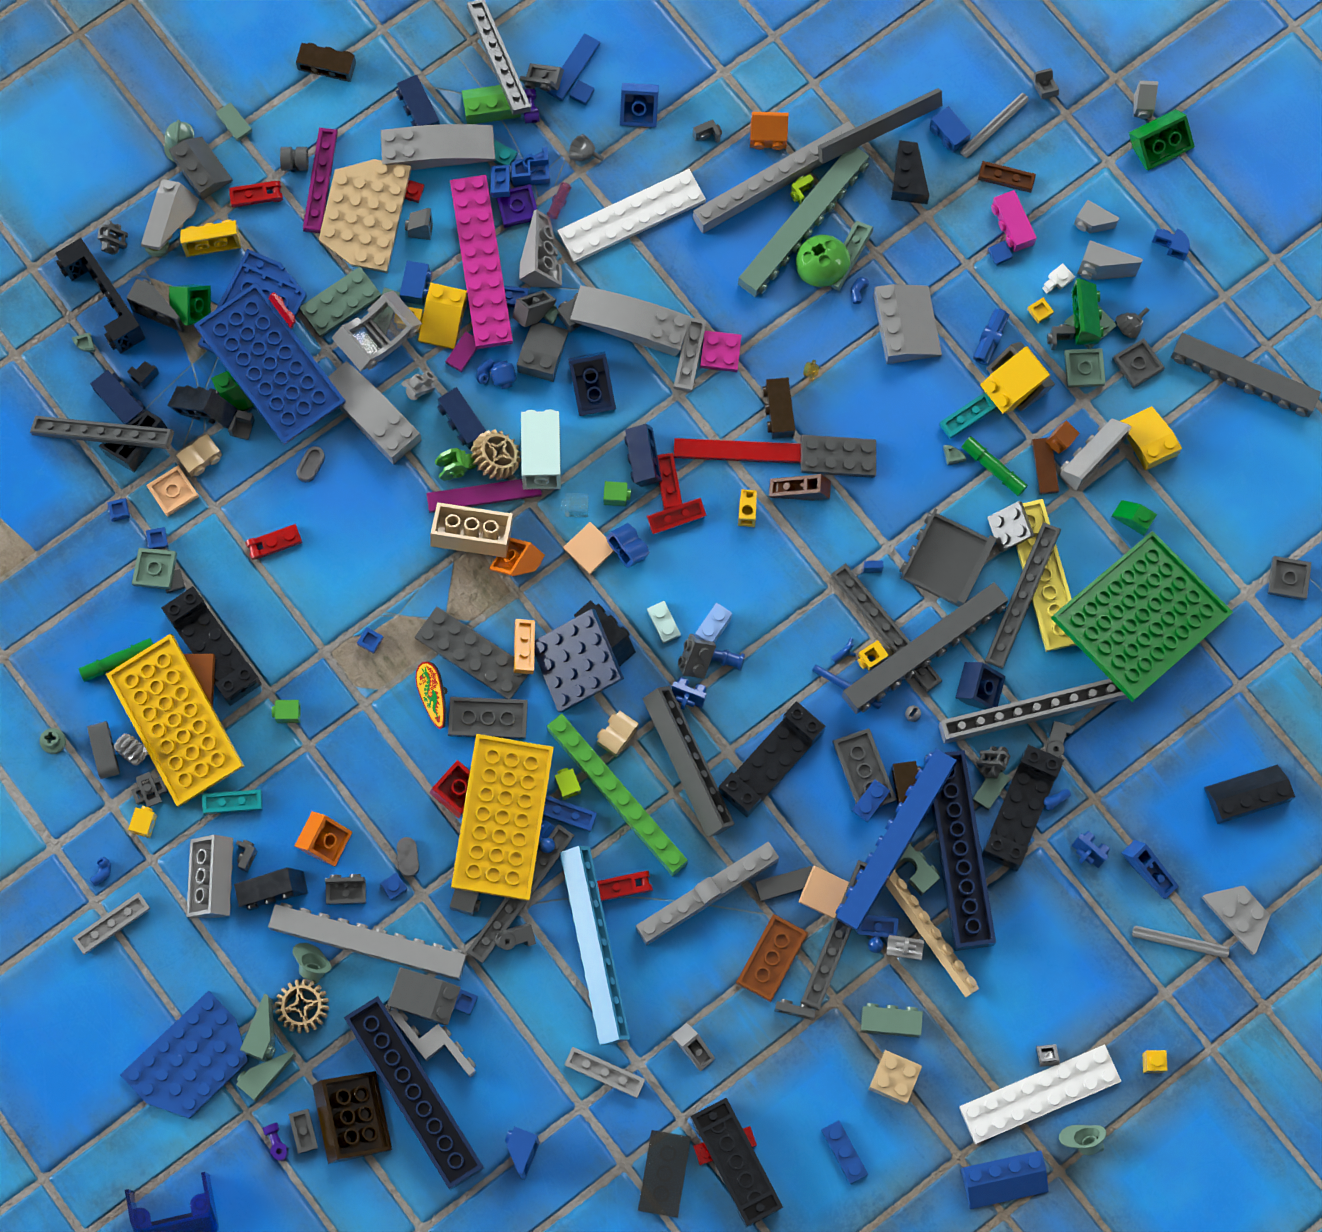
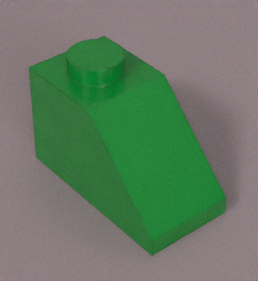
M1121 500L1112 514L1113 518L1143 536L1157 516L1155 512L1141 504Z

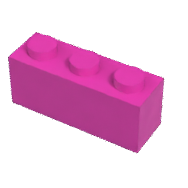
M1015 190L994 197L991 209L993 214L997 215L999 219L998 223L1001 231H1004L1007 236V245L1012 247L1014 252L1033 246L1037 237Z

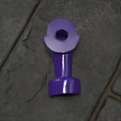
M525 89V94L531 105V111L524 113L525 124L540 122L539 110L534 104V100L537 97L536 90Z
M278 1123L262 1128L264 1135H269L271 1140L270 1154L278 1161H285L289 1155V1148L281 1142L277 1134L280 1130Z

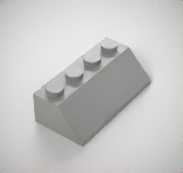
M1112 418L1108 423L1104 421L1097 429L1099 432L1095 436L1092 434L1085 443L1087 445L1083 449L1079 447L1073 454L1074 458L1070 462L1067 460L1060 469L1062 471L1059 477L1077 491L1122 444L1132 427L1129 424Z
M210 835L190 839L186 917L220 918L230 916L233 838Z

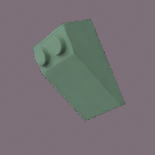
M267 994L263 995L240 1048L244 1054L262 1062L271 1060L276 1051L274 1048L273 1000Z

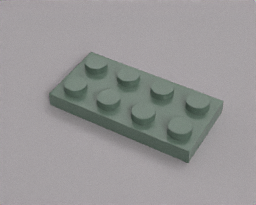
M358 267L301 305L300 311L319 337L322 338L381 297V293L362 268Z

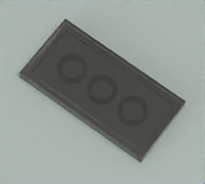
M655 1130L651 1131L638 1211L678 1218L691 1137Z

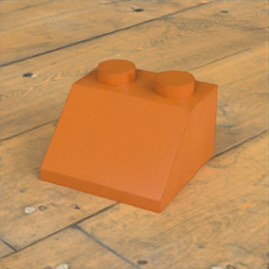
M752 112L750 147L758 150L764 148H772L774 150L786 149L789 113Z
M312 811L294 846L306 854L335 867L352 831L328 816Z

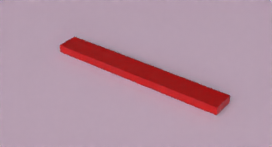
M674 438V458L801 464V444Z

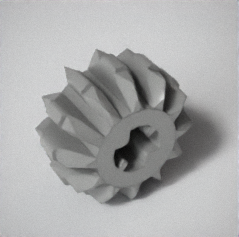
M123 734L114 744V748L119 755L132 765H139L148 754L143 744L129 734Z

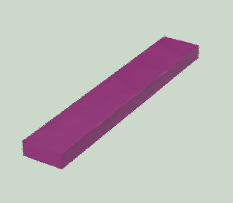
M319 128L303 232H321L337 142V129Z
M522 479L426 493L429 513L436 511L437 502L472 507L542 496L541 489H523Z

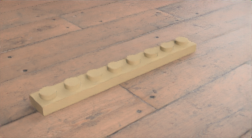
M894 869L885 884L964 996H970L979 989L975 979L966 971L963 962L953 953L952 947L943 939L940 930L933 925L929 915L923 911L917 898L910 893L905 881L900 879Z

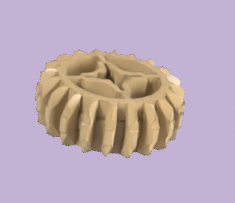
M496 429L480 434L473 442L471 448L473 452L471 458L475 459L473 464L479 466L477 471L482 470L484 471L483 476L489 474L490 479L495 476L497 480L513 475L521 462L519 457L521 452L517 450L519 445L514 444L515 439H509V434L503 435V431L497 433Z
M303 979L302 985H300L299 980H295V987L288 983L290 988L288 991L285 988L281 989L285 995H277V998L282 1000V1002L275 1003L277 1007H281V1009H277L275 1012L276 1014H283L278 1020L280 1022L286 1020L283 1024L285 1028L291 1024V1032L297 1027V1032L301 1034L304 1027L306 1033H309V1026L316 1030V1022L320 1025L323 1024L320 1017L327 1018V1014L323 1013V1011H328L329 1007L323 1004L328 1003L329 999L323 998L326 995L325 991L318 993L321 990V986L317 985L314 988V981H311L307 986L306 979ZM302 991L313 993L317 1000H306ZM296 993V1001L287 1007L289 998ZM301 1000L304 1004H308L304 1007V1013L300 1008L297 1009L301 1005ZM318 1006L316 1014L308 1020L309 1011ZM287 1013H300L302 1022L290 1019Z

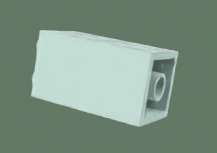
M549 409L543 412H536L535 410L521 412L523 489H561L559 411Z

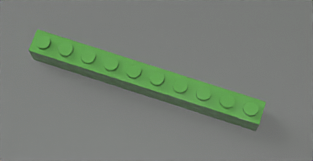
M560 714L547 725V731L673 877L688 863L686 857L565 716Z

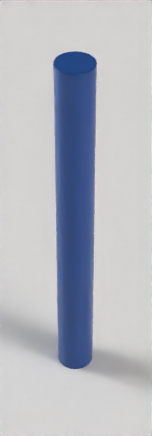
M815 665L812 670L844 690L851 686L848 682L818 665ZM875 700L871 705L879 709L882 702Z

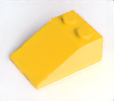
M430 283L418 342L449 349L455 348L468 301L467 290Z
M1026 346L995 370L980 386L1002 414L1013 411L1050 374L1028 346Z
M1152 406L1120 421L1132 427L1127 439L1145 471L1178 456L1182 450L1173 431Z

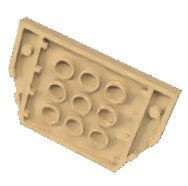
M373 159L336 169L319 241L351 266L388 273L412 169L411 166L404 164L386 166L382 164V160Z

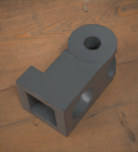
M1054 721L1046 752L1060 758L1064 753L1063 743L1065 736L1069 737L1072 734L1073 726Z
M527 923L501 931L495 937L496 945L505 950H510L515 945L523 942L527 946L536 944L532 926Z

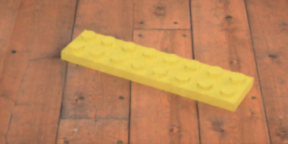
M1043 499L1023 503L1034 537L1016 545L1022 570L1043 522L1050 525ZM1056 544L1032 599V605L1046 652L1076 645L1051 619L1058 610L1072 599Z

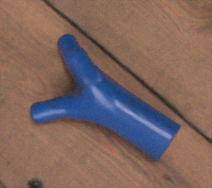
M850 638L846 646L831 657L834 663H837L846 656H856V653L850 652L854 646L852 643L853 638Z

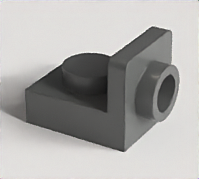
M713 119L693 127L695 141L699 139L705 140L712 134L716 143L720 142L722 130L719 124H715Z
M237 840L236 845L245 850L238 857V867L248 873L258 851L253 843L247 840H243V842Z

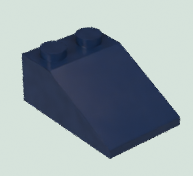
M605 351L568 358L579 416L616 409Z

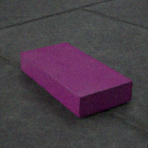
M465 331L445 361L447 365L462 373L477 350L474 336Z

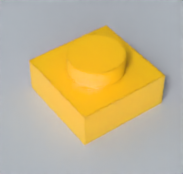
M1044 297L1027 308L1037 324L1054 313Z

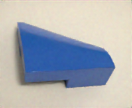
M548 147L542 148V152L534 156L531 153L524 159L512 163L514 187L550 183Z

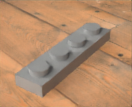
M689 319L681 349L674 389L692 392L706 328L707 321Z
M138 892L73 937V940L82 953L86 955L148 912L150 907Z
M572 1047L564 1066L635 1098H638L645 1082L644 1078L575 1047Z

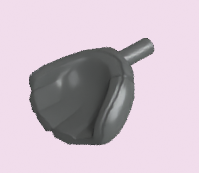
M584 134L577 136L570 145L569 158L571 160L585 161L590 159L591 156L601 161L604 159L603 156L594 152L596 149L594 144Z
M1146 307L1139 315L1136 313L1121 314L1115 318V322L1122 334L1128 338L1135 339L1143 325L1141 318L1150 310Z

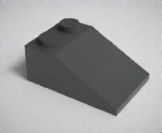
M136 279L127 296L132 311L183 333L184 328L179 316L153 284L145 279L143 281Z
M541 322L531 325L517 362V372L554 382L569 330Z
M400 967L387 1005L439 1025H448L461 987Z

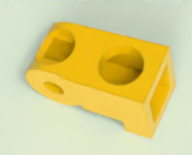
M741 489L738 526L755 527L756 490Z

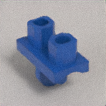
M680 677L677 682L674 681L672 692L677 702L682 703L680 709L684 710L686 705L694 707V705L700 708L703 707L707 694L705 693V685L696 684L695 689L688 687L689 681L686 678Z
M1087 831L1085 834L1081 833L1071 845L1077 850L1076 853L1081 856L1078 862L1082 864L1085 860L1090 865L1093 863L1099 868L1109 857L1107 854L1110 848L1102 843L1099 847L1093 844L1095 836L1090 831Z

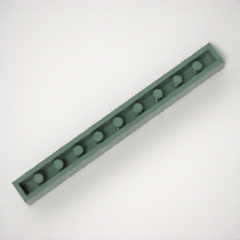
M858 147L842 154L740 275L738 285L755 298L759 293L762 294L768 287L767 283L778 276V270L788 264L792 253L798 252L802 241L810 238L813 228L823 222V216L834 209L838 198L841 200L845 196L849 185L853 186L859 173L866 171L869 166V155Z

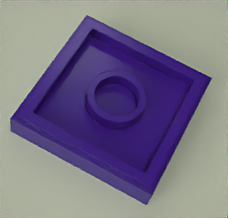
M531 184L510 189V197L496 198L504 228L531 222L533 212L537 209Z

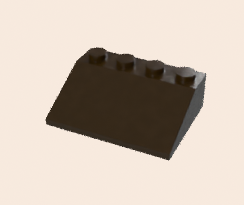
M376 1071L324 1079L312 1085L328 1164L392 1150Z

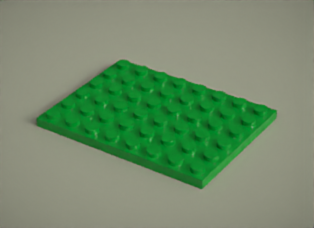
M1152 531L1058 610L1051 619L1133 702L1223 623L1233 611Z

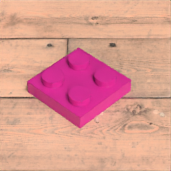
M705 331L700 368L737 372L742 335Z

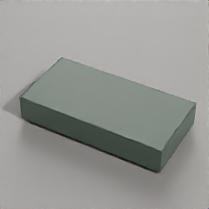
M231 102L216 112V115L237 142L252 132L251 127Z
M1000 772L998 778H986L973 797V801L989 811L1010 777Z

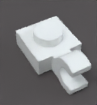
M1062 263L1048 275L1049 280L1044 283L1042 289L1047 294L1056 286L1061 290L1074 280L1075 276Z

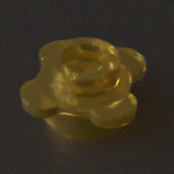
M816 360L807 362L804 367L803 375L809 377V381H813L814 377L818 375L819 366L816 364Z

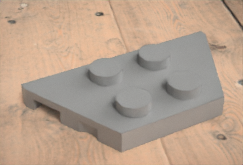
M1243 885L1205 894L1201 897L1244 947L1254 955L1257 952L1271 915Z

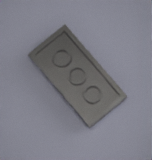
M802 435L801 473L875 478L876 439Z
M450 697L448 736L476 737V734L506 739H526L528 700Z
M869 728L833 740L834 748L856 804L874 779L891 790L879 807L896 802L897 799Z

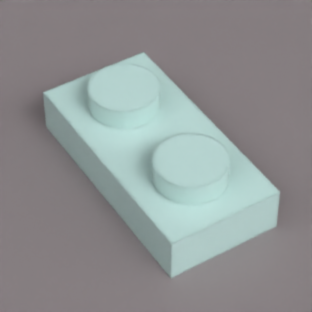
M665 601L647 608V612L663 644L681 636Z

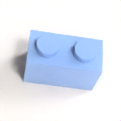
M716 603L696 631V639L716 642L731 621L732 612Z

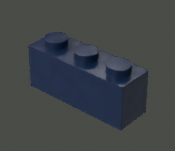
M414 75L398 82L396 94L399 101L403 100L405 104L403 108L406 115L411 116L413 120L410 121L411 125H440L436 112L418 76Z
M106 370L91 382L90 385L124 425H128L144 413L145 406L139 399L134 400L132 397L134 394L127 386L123 387L120 384L122 381L116 373L111 374L109 370Z
M456 387L438 398L439 405L437 408L442 416L446 415L448 418L447 423L451 430H456L459 434L457 438L461 445H466L468 449H471L473 442L486 430Z
M642 424L625 429L626 436L624 440L629 449L627 457L632 466V481L640 487L661 482L662 478L653 428L647 424Z

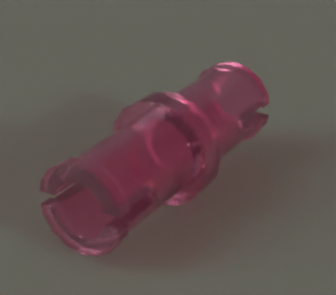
M562 182L557 194L552 198V204L547 212L548 217L551 219H558L562 207L566 205V198L572 189L568 183Z

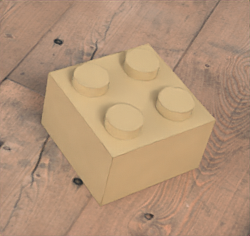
M885 1050L868 1090L906 1105L922 1066Z

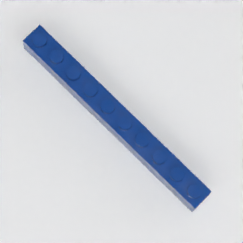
M938 749L928 754L925 760L927 763L925 768H920L916 774L915 779L917 781L915 785L909 786L905 793L907 796L904 803L900 802L895 810L897 813L894 820L890 819L885 827L887 829L884 837L881 835L875 844L877 849L874 853L871 852L865 861L867 866L864 870L860 869L855 878L858 880L854 887L850 886L845 895L848 898L844 904L840 903L835 912L838 914L836 916L838 921L857 932L957 764L956 759Z

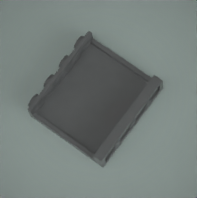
M935 508L932 514L928 513L924 521L927 524L925 529H920L916 537L919 540L917 545H912L908 553L911 556L908 563L904 561L900 572H902L900 579L960 607L966 602L997 538L992 535L987 538L938 514V509Z

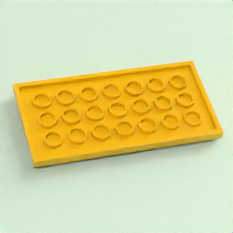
M172 634L167 635L106 674L176 806H182L244 767Z
M476 734L451 888L525 901L530 900L554 747Z

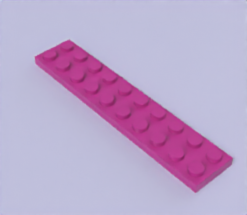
M480 175L450 180L476 349L513 344L487 176Z

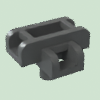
M107 220L104 221V224L99 225L97 239L102 243L101 251L114 255L118 253L119 248H127L125 238L128 237V233L121 230L120 224H113L112 221Z
M991 746L989 751H980L981 757L980 760H977L976 765L978 768H982L981 773L985 778H998L999 773L1006 769L1010 755L1005 747L997 749L995 746Z
M150 772L136 777L139 787L131 791L137 805L146 803L147 807L151 808L153 805L163 803L160 796L168 793V790L161 777L153 780Z

